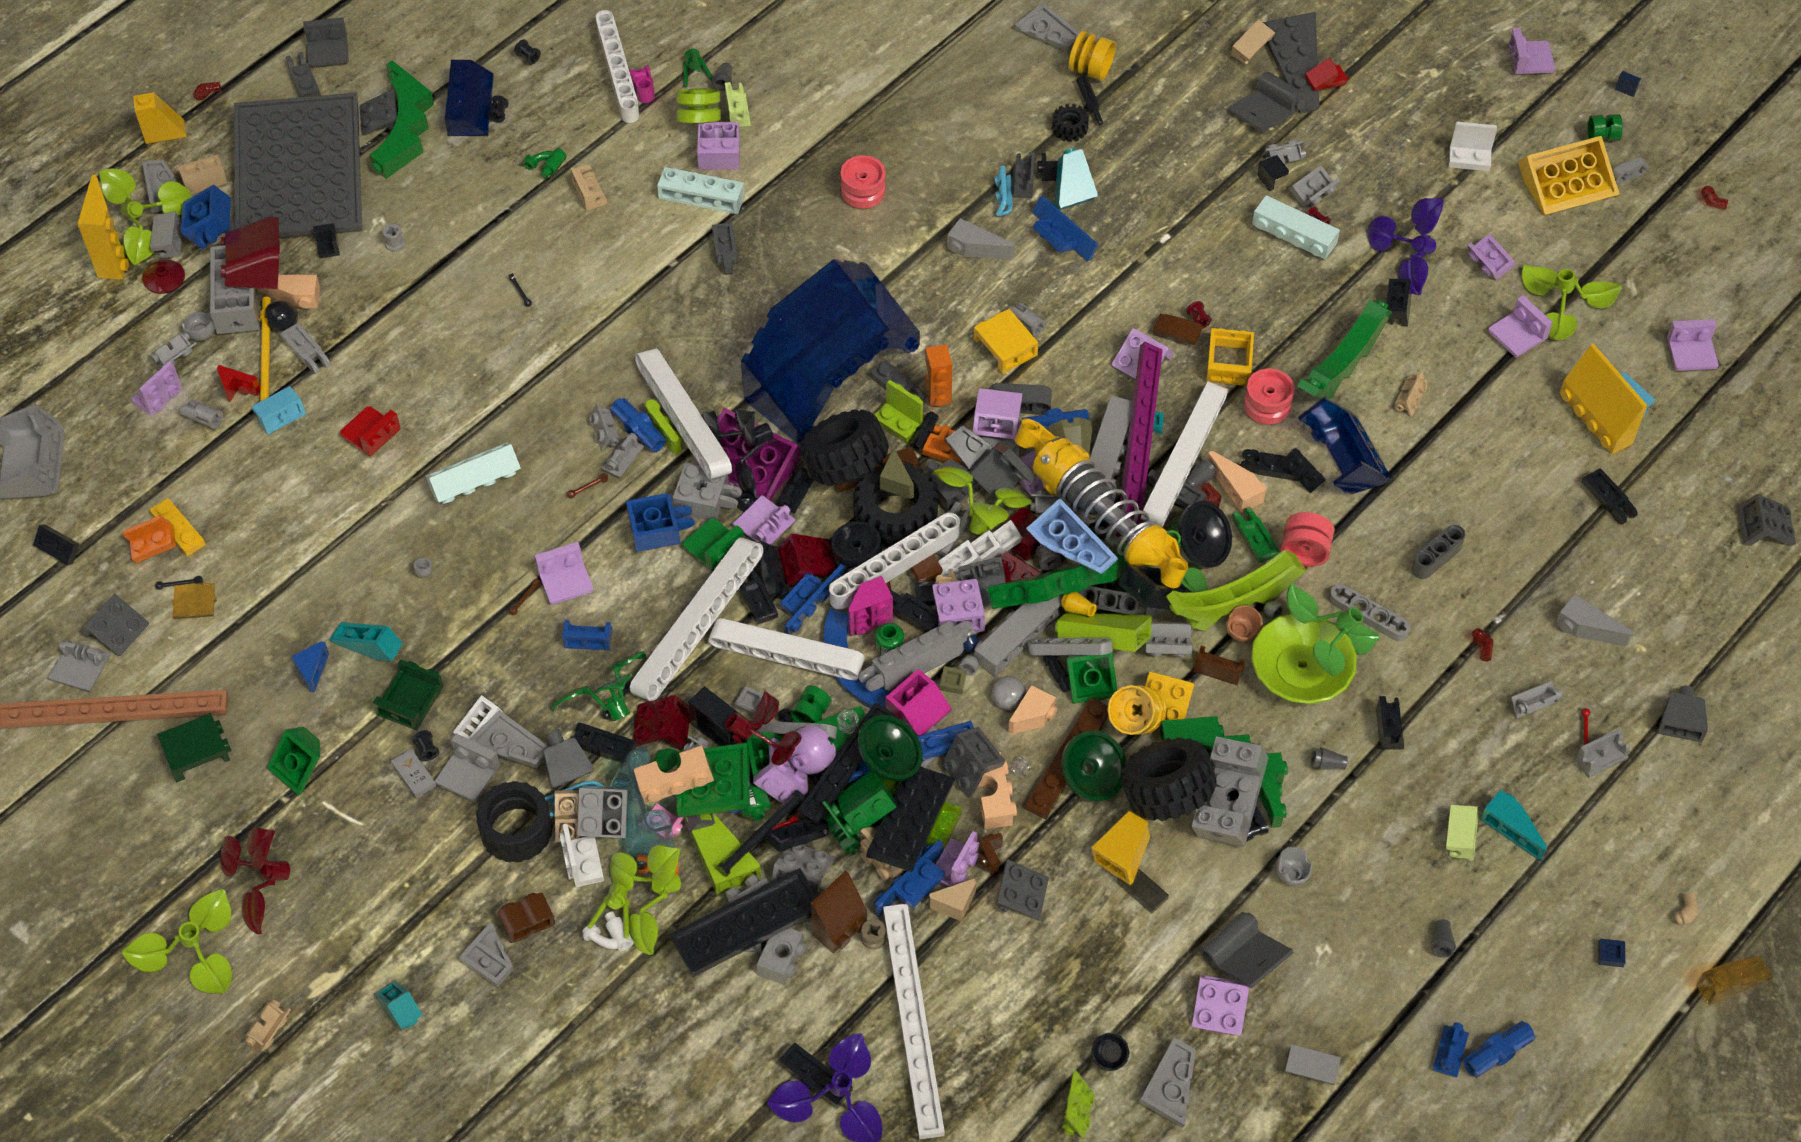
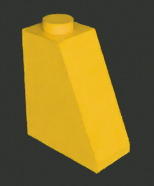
M154 92L133 96L135 113L146 144L187 137L184 119Z
M1128 811L1091 847L1094 862L1131 885L1134 882L1150 839L1147 820Z

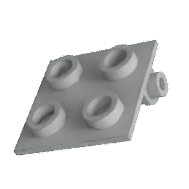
M70 640L62 641L59 649L63 653L48 679L90 692L111 653Z

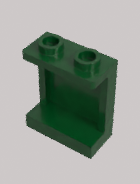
M399 660L397 675L382 698L377 696L372 704L377 716L417 731L444 687L442 678L433 669L427 670L419 667L412 661Z
M211 713L157 734L176 783L185 780L183 772L220 757H224L226 762L230 761L228 752L232 750L227 738L222 739L220 734L224 733L220 721H214Z

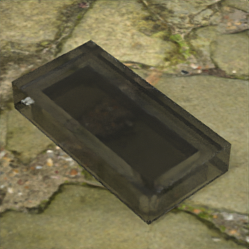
M1138 869L1134 882L1131 885L1120 878L1117 879V884L1151 914L1169 898V894L1140 869Z

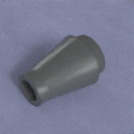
M723 63L712 78L713 85L717 90L725 91V83L730 82L732 85V66L729 63Z
M1208 460L1199 461L1185 482L1197 488L1213 479L1217 471Z
M1323 747L1319 749L1314 748L1311 756V766L1316 767L1317 770H1345L1347 767V756Z
M1445 919L1436 922L1431 944L1434 954L1438 957H1449L1453 955L1456 949L1451 923Z

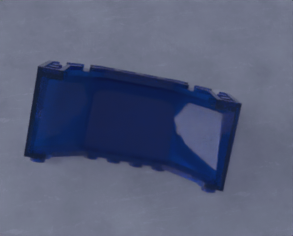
M833 259L769 310L766 316L769 318L764 328H759L751 342L754 344L749 354L745 353L741 359L744 401L799 444L805 434L809 433L810 429L814 426V422L834 388H838L846 378L854 375L862 365L869 363L881 350L891 348L902 349L905 353L915 352L920 345V331L865 262L857 264L854 261L844 260V262H841L838 259Z

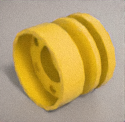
M1082 30L1071 49L1069 70L1073 72L1078 70L1079 74H1084L1088 69V77L1103 81L1111 68L1115 56L1116 41L1101 37L1097 42L1096 34L1091 33L1089 35V32Z
M1139 685L1121 687L1114 692L1108 705L1109 720L1113 726L1120 732L1130 735L1153 733L1161 727V722L1165 720L1167 711L1165 700L1158 691L1152 687ZM1139 706H1143L1141 709L1143 714H1138L1140 712Z

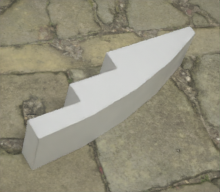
M1010 520L993 533L988 530L972 543L967 540L938 561L943 569L941 575L947 577L951 571H954L956 574L960 566L997 558L1004 554L1005 551L1019 544L1022 535Z

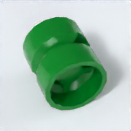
M1620 114L1607 115L1605 118L1603 115L1589 116L1587 124L1588 139L1602 136L1603 140L1606 138L1607 141H1620L1623 132V122Z
M808 685L800 695V701H797L790 711V716L796 723L820 721L822 714L827 711L832 703V699L821 688Z

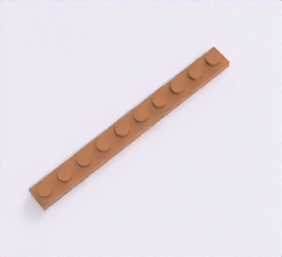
M227 690L2 703L0 704V728L204 716L209 713L212 715H227L228 692Z

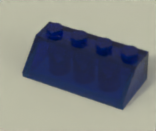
M451 60L445 111V125L448 136H488L490 120L487 117V113L491 109L494 73L473 60Z

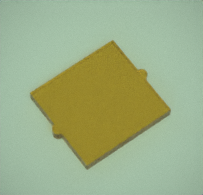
M215 583L175 585L174 599L171 601L173 605V619L213 617L214 603L217 601L215 597Z

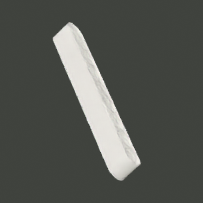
M654 348L637 353L635 360L639 371L708 479L711 480L731 474L732 466L727 454L660 351Z
M1209 381L1207 382L1143 511L1149 514L1150 521H1156L1163 527L1225 402L1228 388ZM1142 515L1141 519L1146 521V518Z
M745 538L736 540L633 678L630 685V691L633 695L648 701L656 700L761 559L763 546L760 543Z

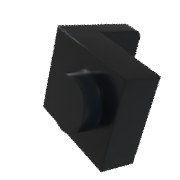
M1041 153V161H1037V171L1042 174V181H1056L1058 161H1046V153Z

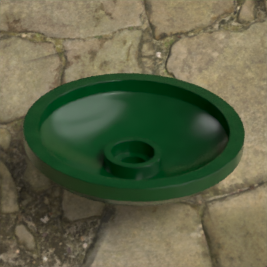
M877 715L868 719L860 728L857 741L858 749L862 759L874 773L887 780L903 781L912 777L919 770L923 760L922 746L916 733L905 722L893 716Z
M1085 731L1074 736L1067 743L1063 751L1061 760L1063 777L1068 787L1080 798L1092 802L1104 801L1116 795L1122 788L1120 775L1126 762V757L1117 741L1108 734L1100 731ZM1085 765L1089 767V772L1085 770Z

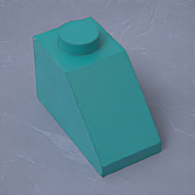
M396 980L374 993L393 1022L401 1029L413 1026L417 1023L418 1018L423 1016L410 992Z

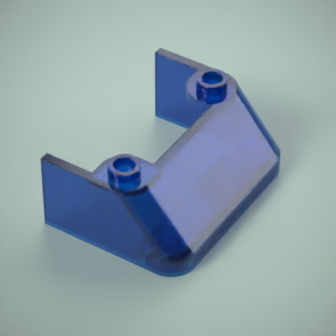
M1324 397L1298 417L1299 421L1310 426L1312 429L1311 435L1318 443L1321 441L1327 446L1342 473L1333 483L1341 488L1343 492L1355 494L1384 485L1391 480L1390 473L1363 425L1354 413Z

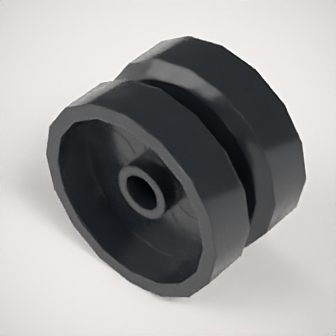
M854 521L846 523L833 534L831 545L836 568L840 564L845 566L843 575L882 552L879 531L867 522Z

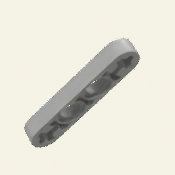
M1337 584L1332 587L1329 600L1335 607L1345 612L1350 607H1354V604L1361 603L1366 607L1365 610L1361 611L1363 623L1396 641H1403L1408 637L1410 624L1404 618L1346 585ZM1340 594H1343V595H1344V596H1341L1340 598L1336 597V595H1340ZM1376 614L1383 615L1386 620L1383 622H1378L1373 618V616ZM1399 627L1403 628L1399 632L1396 631Z
M1106 637L1035 638L1027 642L1030 655H1104L1113 652L1112 639Z
M769 722L766 725H762L756 731L759 733L769 731L784 736L790 731H797L806 725H812L825 731L829 735L828 740H836L837 727L816 723Z

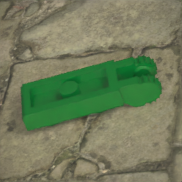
M1250 507L1244 509L1247 522L1243 520L1238 511L1232 513V519L1259 564L1273 559L1280 554L1278 547L1259 517L1257 518Z

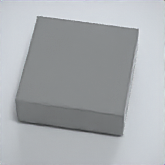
M745 686L734 706L736 709L754 716L763 693Z

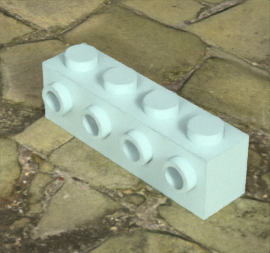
M664 167L657 185L659 199L733 214L739 213L745 197L743 182L675 168Z
M1267 195L1254 211L1252 225L1325 260L1336 246L1340 232L1339 229Z
M506 442L425 476L434 499L445 504L455 500L454 496L463 493V495H467L476 491L475 487L492 485L496 482L495 479L499 477H511L516 474V470L521 468L512 445Z

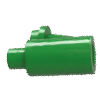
M556 148L554 151H543L533 156L526 155L523 164L527 169L533 170L537 168L539 161L547 159L542 165L543 171L540 173L543 178L547 179L549 175L555 174L567 158V155L562 149Z

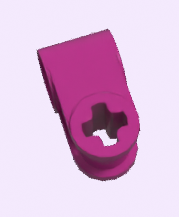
M645 65L644 68L637 70L629 69L638 101L641 103L652 102L655 98L649 66Z

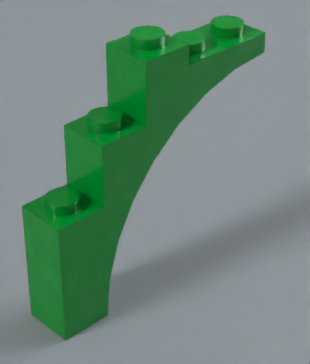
M1112 551L1118 560L1102 574L1078 563L1048 573L990 585L987 587L991 607L992 609L1025 603L1033 604L1050 601L1059 595L1079 592L1091 585L1113 582L1122 576L1128 563L1124 560V555H1119L1117 551Z
M1218 716L1164 720L1161 722V741L1167 738L1175 739L1176 737H1182L1185 740L1187 738L1192 739L1204 746L1209 758L1211 757L1216 737L1254 744L1251 743L1249 734L1224 736L1223 725H1219ZM1281 752L1267 753L1269 758L1258 795L1267 811L1271 828L1281 827L1283 818H1286L1287 815L1285 803L1281 804L1280 797H1282L1281 784H1283L1284 775L1288 774L1287 762L1282 760Z

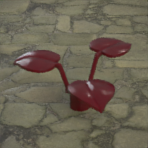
M764 691L752 721L735 712L728 718L725 727L734 734L732 738L736 740L737 744H742L740 739H748L753 734L777 748L771 760L774 765L780 766L792 756L795 747L799 745L802 737L797 731H790L783 736L780 744H777L756 731L773 719L780 705L778 699Z
M261 827L253 828L248 837L247 850L249 855H251V862L239 859L241 846L239 841L233 836L224 837L220 854L221 869L226 876H233L237 871L238 864L260 869L261 877L267 880V882L253 887L252 893H245L242 902L244 922L256 934H262L261 926L265 912V900L259 890L275 885V881L288 880L290 876V865L287 861L266 860L276 831Z

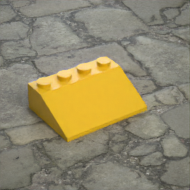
M1602 136L1528 155L1518 161L1523 181L1543 215L1619 195Z
M92 175L77 224L97 277L123 279L125 271H128L129 261L125 257L124 247L120 243L119 233L116 231L114 219L111 217L96 175Z
M1595 344L1589 346L1569 372L1560 390L1562 399L1572 407L1575 414L1587 425L1589 431L1595 434L1600 440L1601 445L1611 454L1633 444L1648 405Z

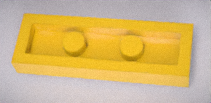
M169 498L149 509L153 517L162 515L173 524L176 545L187 557L206 545L204 539Z

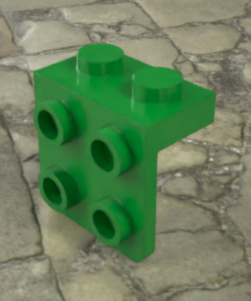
M711 518L683 541V548L713 572L736 540L744 538L743 529L736 525L729 530L718 520Z

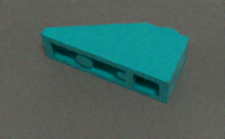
M341 622L329 639L334 644L372 659L392 661L403 645L402 641L389 626Z
M1500 790L1485 807L1480 820L1541 861L1547 850V845L1521 803L1513 795Z

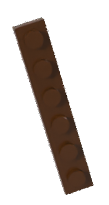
M1090 698L1026 803L1025 810L1045 820L1048 818L1067 786L1061 767L1062 754L1067 743L1074 736L1085 731H1100L1109 716L1108 705Z

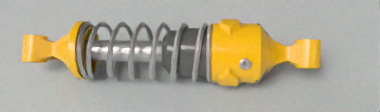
M1023 419L1014 441L1023 448H1035L1033 473L1044 482L1043 487L1054 497L1061 498L1065 503L1071 502L1075 513L1085 512L1084 522H1096L1095 532L1097 534L1108 532L1106 543L1111 545L1119 542L1117 553L1124 555V560L1128 564L1158 566L1161 568V582L1170 588H1178L1188 569V563L1180 555L1177 540L1167 534V531L1156 521H1150L1149 514L1145 511H1140L1138 504L1134 500H1128L1127 494L1123 490L1117 489L1114 481L1106 479L1104 472L1101 469L1095 468V463L1089 459L1090 454L1080 445H1074L1066 437L1054 436L1040 423L1032 419ZM1106 483H1109L1112 486L1113 490H1111V488ZM1116 493H1120L1124 500L1114 504ZM1124 504L1122 510L1117 507L1119 505ZM1127 504L1133 505L1135 511L1125 514ZM1099 513V515L1092 520H1089L1087 518L1088 514ZM1138 514H1142L1146 518V522L1136 525ZM1135 515L1132 521L1129 517ZM1104 518L1110 526L1104 530H1099L1100 522ZM1115 529L1122 536H1120L1118 539L1114 541H1111L1110 536L1113 530ZM1125 540H1127L1128 543L1123 552L1121 551V547Z

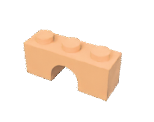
M699 746L679 753L681 765L676 771L671 773L660 771L656 761L635 768L634 773L645 804L658 802L663 798L674 794H681L686 790L701 787L714 781L703 747Z
M1006 760L1003 767L984 773L978 787H990L995 791L991 796L981 797L980 809L984 829L1013 825V816H1017L1016 804L1010 800V795L1013 794L1011 781L1006 780V775L1008 774Z

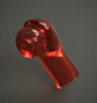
M1210 482L1205 483L1201 490L1206 493L1207 501L1220 508L1221 494Z

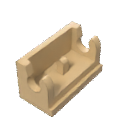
M1258 19L1232 46L1231 56L1247 65L1251 58L1272 39L1275 32Z
M218 154L178 166L183 184L190 190L191 194L201 192L213 184L216 187L228 184Z
M590 165L570 168L572 182L586 211L608 204L594 172L583 174V172L592 169Z

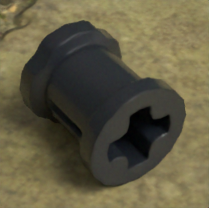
M525 39L520 40L514 48L515 55L522 56L529 65L535 64L541 55L540 50L531 47Z
M497 95L491 98L492 106L487 113V117L493 122L501 123L505 120V109L508 107L509 102L503 96Z
M428 730L416 733L411 739L418 748L419 759L424 762L433 760L440 753L438 747L434 746L431 731Z

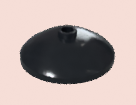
M1198 501L1190 504L1183 511L1179 521L1178 533L1181 537V547L1186 556L1195 565L1202 568L1219 566L1227 559L1231 550L1232 531L1230 523L1224 512L1217 505L1209 501Z

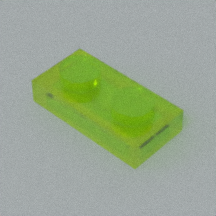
M945 802L926 845H934L940 840L943 842L944 851L962 814V807Z

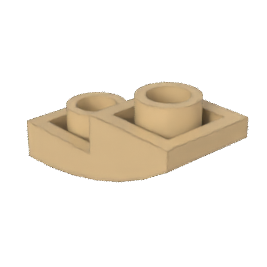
M579 790L555 791V842H561L559 833H564L563 824L566 823L568 824L570 839H579V836H577Z

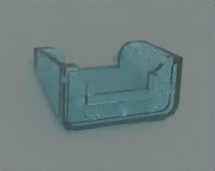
M647 746L630 751L607 786L628 789L626 838H621L625 853L630 854L637 864L646 862L637 861L636 855L646 854L648 856L651 848L656 845L675 847L672 826L667 813L659 809L646 811L634 773L635 768L650 763Z

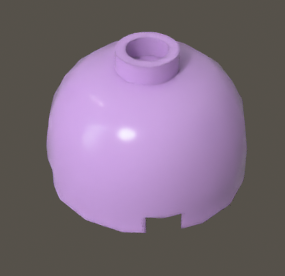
M806 725L804 728H799L797 732L801 734L802 739L799 745L795 747L789 761L800 772L806 774L819 773L834 760L836 756L834 743L830 744L828 740L829 735L819 727Z

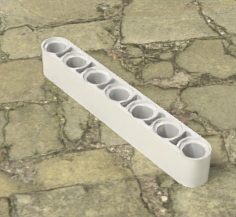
M602 10L596 14L599 40L621 118L627 123H633L639 119L638 100L612 12Z
M954 513L943 514L833 581L829 587L831 606L836 609H844L851 605L860 584L855 583H864L880 576L887 583L954 542L959 537V517Z
M721 618L716 620L708 639L711 645L720 649L848 680L858 679L865 660V656L862 653L852 649Z

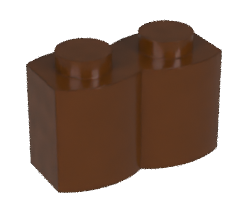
M543 892L528 894L521 902L507 903L497 912L499 921L510 943L523 940L531 934L541 932L555 924L554 915Z

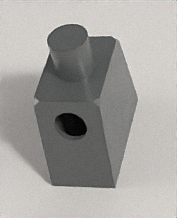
M952 459L947 460L942 465H939L935 460H931L925 466V470L930 473L932 481L937 486L938 503L944 511L948 512L956 501L962 502L969 496L968 487L948 485L936 475H932V473L943 467H957L968 473L970 471ZM973 478V481L970 483L974 493L978 490V482Z
M1684 685L1680 687L1679 693H1671L1657 734L1702 743L1708 731L1706 705L1703 698L1693 696V687Z
M559 729L546 734L551 747L544 749L542 755L551 789L592 773L595 770L574 737L564 741Z

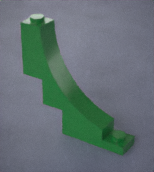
M393 60L387 63L386 67L388 71L387 77L391 81L392 89L395 90V97L398 101L397 120L386 140L370 154L372 170L385 179L423 153L421 139L418 136L429 129L424 112L434 106L432 92Z
M1379 299L1376 302L1369 300L1363 312L1339 346L1326 360L1312 369L1307 379L1301 378L1297 386L1315 397L1332 400L1343 378H1350L1362 356L1367 357L1393 312L1387 309L1389 305Z

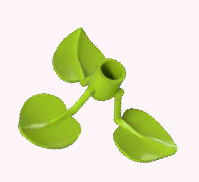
M120 169L101 170L98 174L105 199L112 204H122L121 214L138 226V228L135 226L128 227L123 235L125 253L129 261L136 265L150 257L154 251L150 249L152 232L150 230H143V226L135 218L142 215L143 209L162 205L163 213L176 212L179 216L182 214L183 202L191 198L192 194L189 189L180 183L169 181L163 183L158 189L157 196L160 202L141 205L137 201H131L130 194L134 192L136 184L128 172Z
M1524 265L1522 269V282L1528 292L1534 295H1545L1549 289L1554 290L1557 286L1558 290L1562 293L1560 314L1552 312L1545 315L1553 322L1548 337L1554 340L1567 339L1577 329L1575 316L1564 315L1566 294L1571 293L1575 287L1581 298L1587 299L1589 306L1598 309L1611 306L1622 289V284L1612 282H1590L1581 289L1578 279H1575V272L1571 269H1562L1558 274L1546 267Z
M943 467L932 473V475H936L948 485L968 487L969 516L972 517L969 530L974 534L983 535L987 532V528L992 530L996 525L1008 519V512L999 507V504L1004 503L1008 507L1021 508L1032 502L1031 499L1017 490L1000 488L995 491V496L998 499L994 505L981 502L974 503L972 484L970 483L973 481V476L970 473L957 467Z
M656 845L651 848L647 864L649 870L653 873L652 877L636 876L637 863L628 853L619 852L611 857L610 875L613 885L621 884L630 891L633 888L634 880L652 882L653 891L660 894V896L642 907L639 914H632L629 919V934L634 942L633 944L640 951L648 955H654L658 925L655 917L651 913L646 912V910L660 900L666 899L668 893L680 890L681 880L675 873L680 854V848Z
M221 889L211 892L192 906L189 912L190 922H185L180 926L179 935L175 936V940L168 949H166L167 943L164 937L157 933H146L136 938L128 947L122 950V955L126 961L142 972H157L167 965L166 954L171 953L178 942H181L185 947H194L201 961L195 964L190 971L192 985L204 993L223 994L227 992L232 981V970L228 960L218 953L211 954L205 960L198 944L200 942L199 931H203L205 928L209 932H219L230 923L232 916L231 907L225 890Z

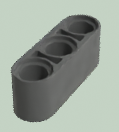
M995 383L989 387L992 390L1023 393L1020 413L1045 414L1051 409L1052 390L1048 386Z
M1450 525L1418 551L1412 566L1413 575L1419 579H1427L1455 556L1462 548L1466 534L1465 530L1459 525Z
M1093 586L1079 591V594L1089 601L1090 593L1093 591L1094 600L1091 603L1096 604L1097 609L1141 615L1147 608L1127 592ZM1112 596L1115 597V603L1113 604V606L1110 604V598ZM1134 599L1136 602V606L1132 610L1131 601Z

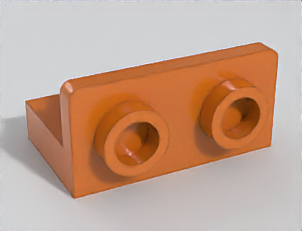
M162 515L153 517L148 521L123 531V536L130 541L131 558L135 563L176 547L174 526Z

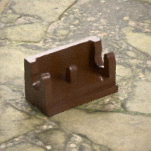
M1201 645L1199 654L1196 656L1193 672L1238 686L1245 666V659L1241 658L1239 663L1205 652L1206 647Z

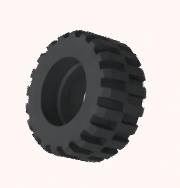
M854 409L850 412H840V414H834L825 421L822 420L817 426H813L809 433L805 434L800 445L801 455L812 478L818 483L828 486L852 482L856 478H862L869 471L872 472L876 469L877 465L883 462V458H886L889 449L888 440L878 418L873 413L862 409L860 411Z
M887 462L881 463L872 472L866 473L855 485V492L853 493L854 520L873 525L879 531L881 543L886 544V547H891L938 517V493L935 482L932 481V477L928 473H923L922 468L918 466L912 467V464L905 462L903 465L914 484V497L910 498V500L915 505L905 512L891 513L882 510L876 505L886 497L900 496L880 489V475Z
M1176 737L1175 739L1167 738L1161 742L1155 741L1147 747L1140 748L1139 752H1134L1130 759L1126 760L1120 775L1121 783L1132 811L1144 819L1147 818L1153 821L1156 819L1160 821H1167L1168 818L1177 819L1181 815L1192 813V810L1196 808L1199 809L1203 806L1204 802H1208L1211 798L1217 782L1208 752L1204 746L1197 741L1195 742L1189 738L1185 740L1182 737Z

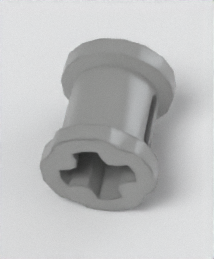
M389 224L383 230V236L387 239L385 242L386 248L393 252L399 251L404 247V239L401 237L402 230L399 225Z

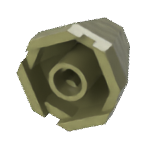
M1077 417L1073 418L1074 422L1068 423V420L1064 419L1047 427V430L1054 436L1066 437L1074 445L1078 444L1088 453L1090 452L1092 434L1090 420Z

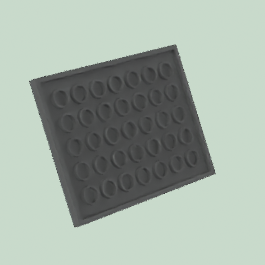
M357 92L234 103L235 229L267 217H278L279 238L314 235L313 226L331 223L335 224L337 233L363 230Z

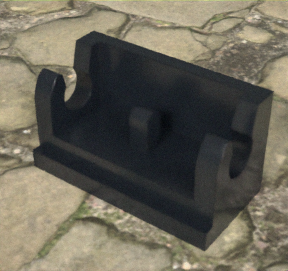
M1389 278L1386 303L1389 305L1387 309L1393 311L1388 319L1391 325H1393L1394 318H1398L1401 320L1402 326L1408 327L1412 298L1411 279Z
M1379 696L1376 716L1380 750H1404L1400 703L1397 697H1395L1392 703H1387L1386 696Z

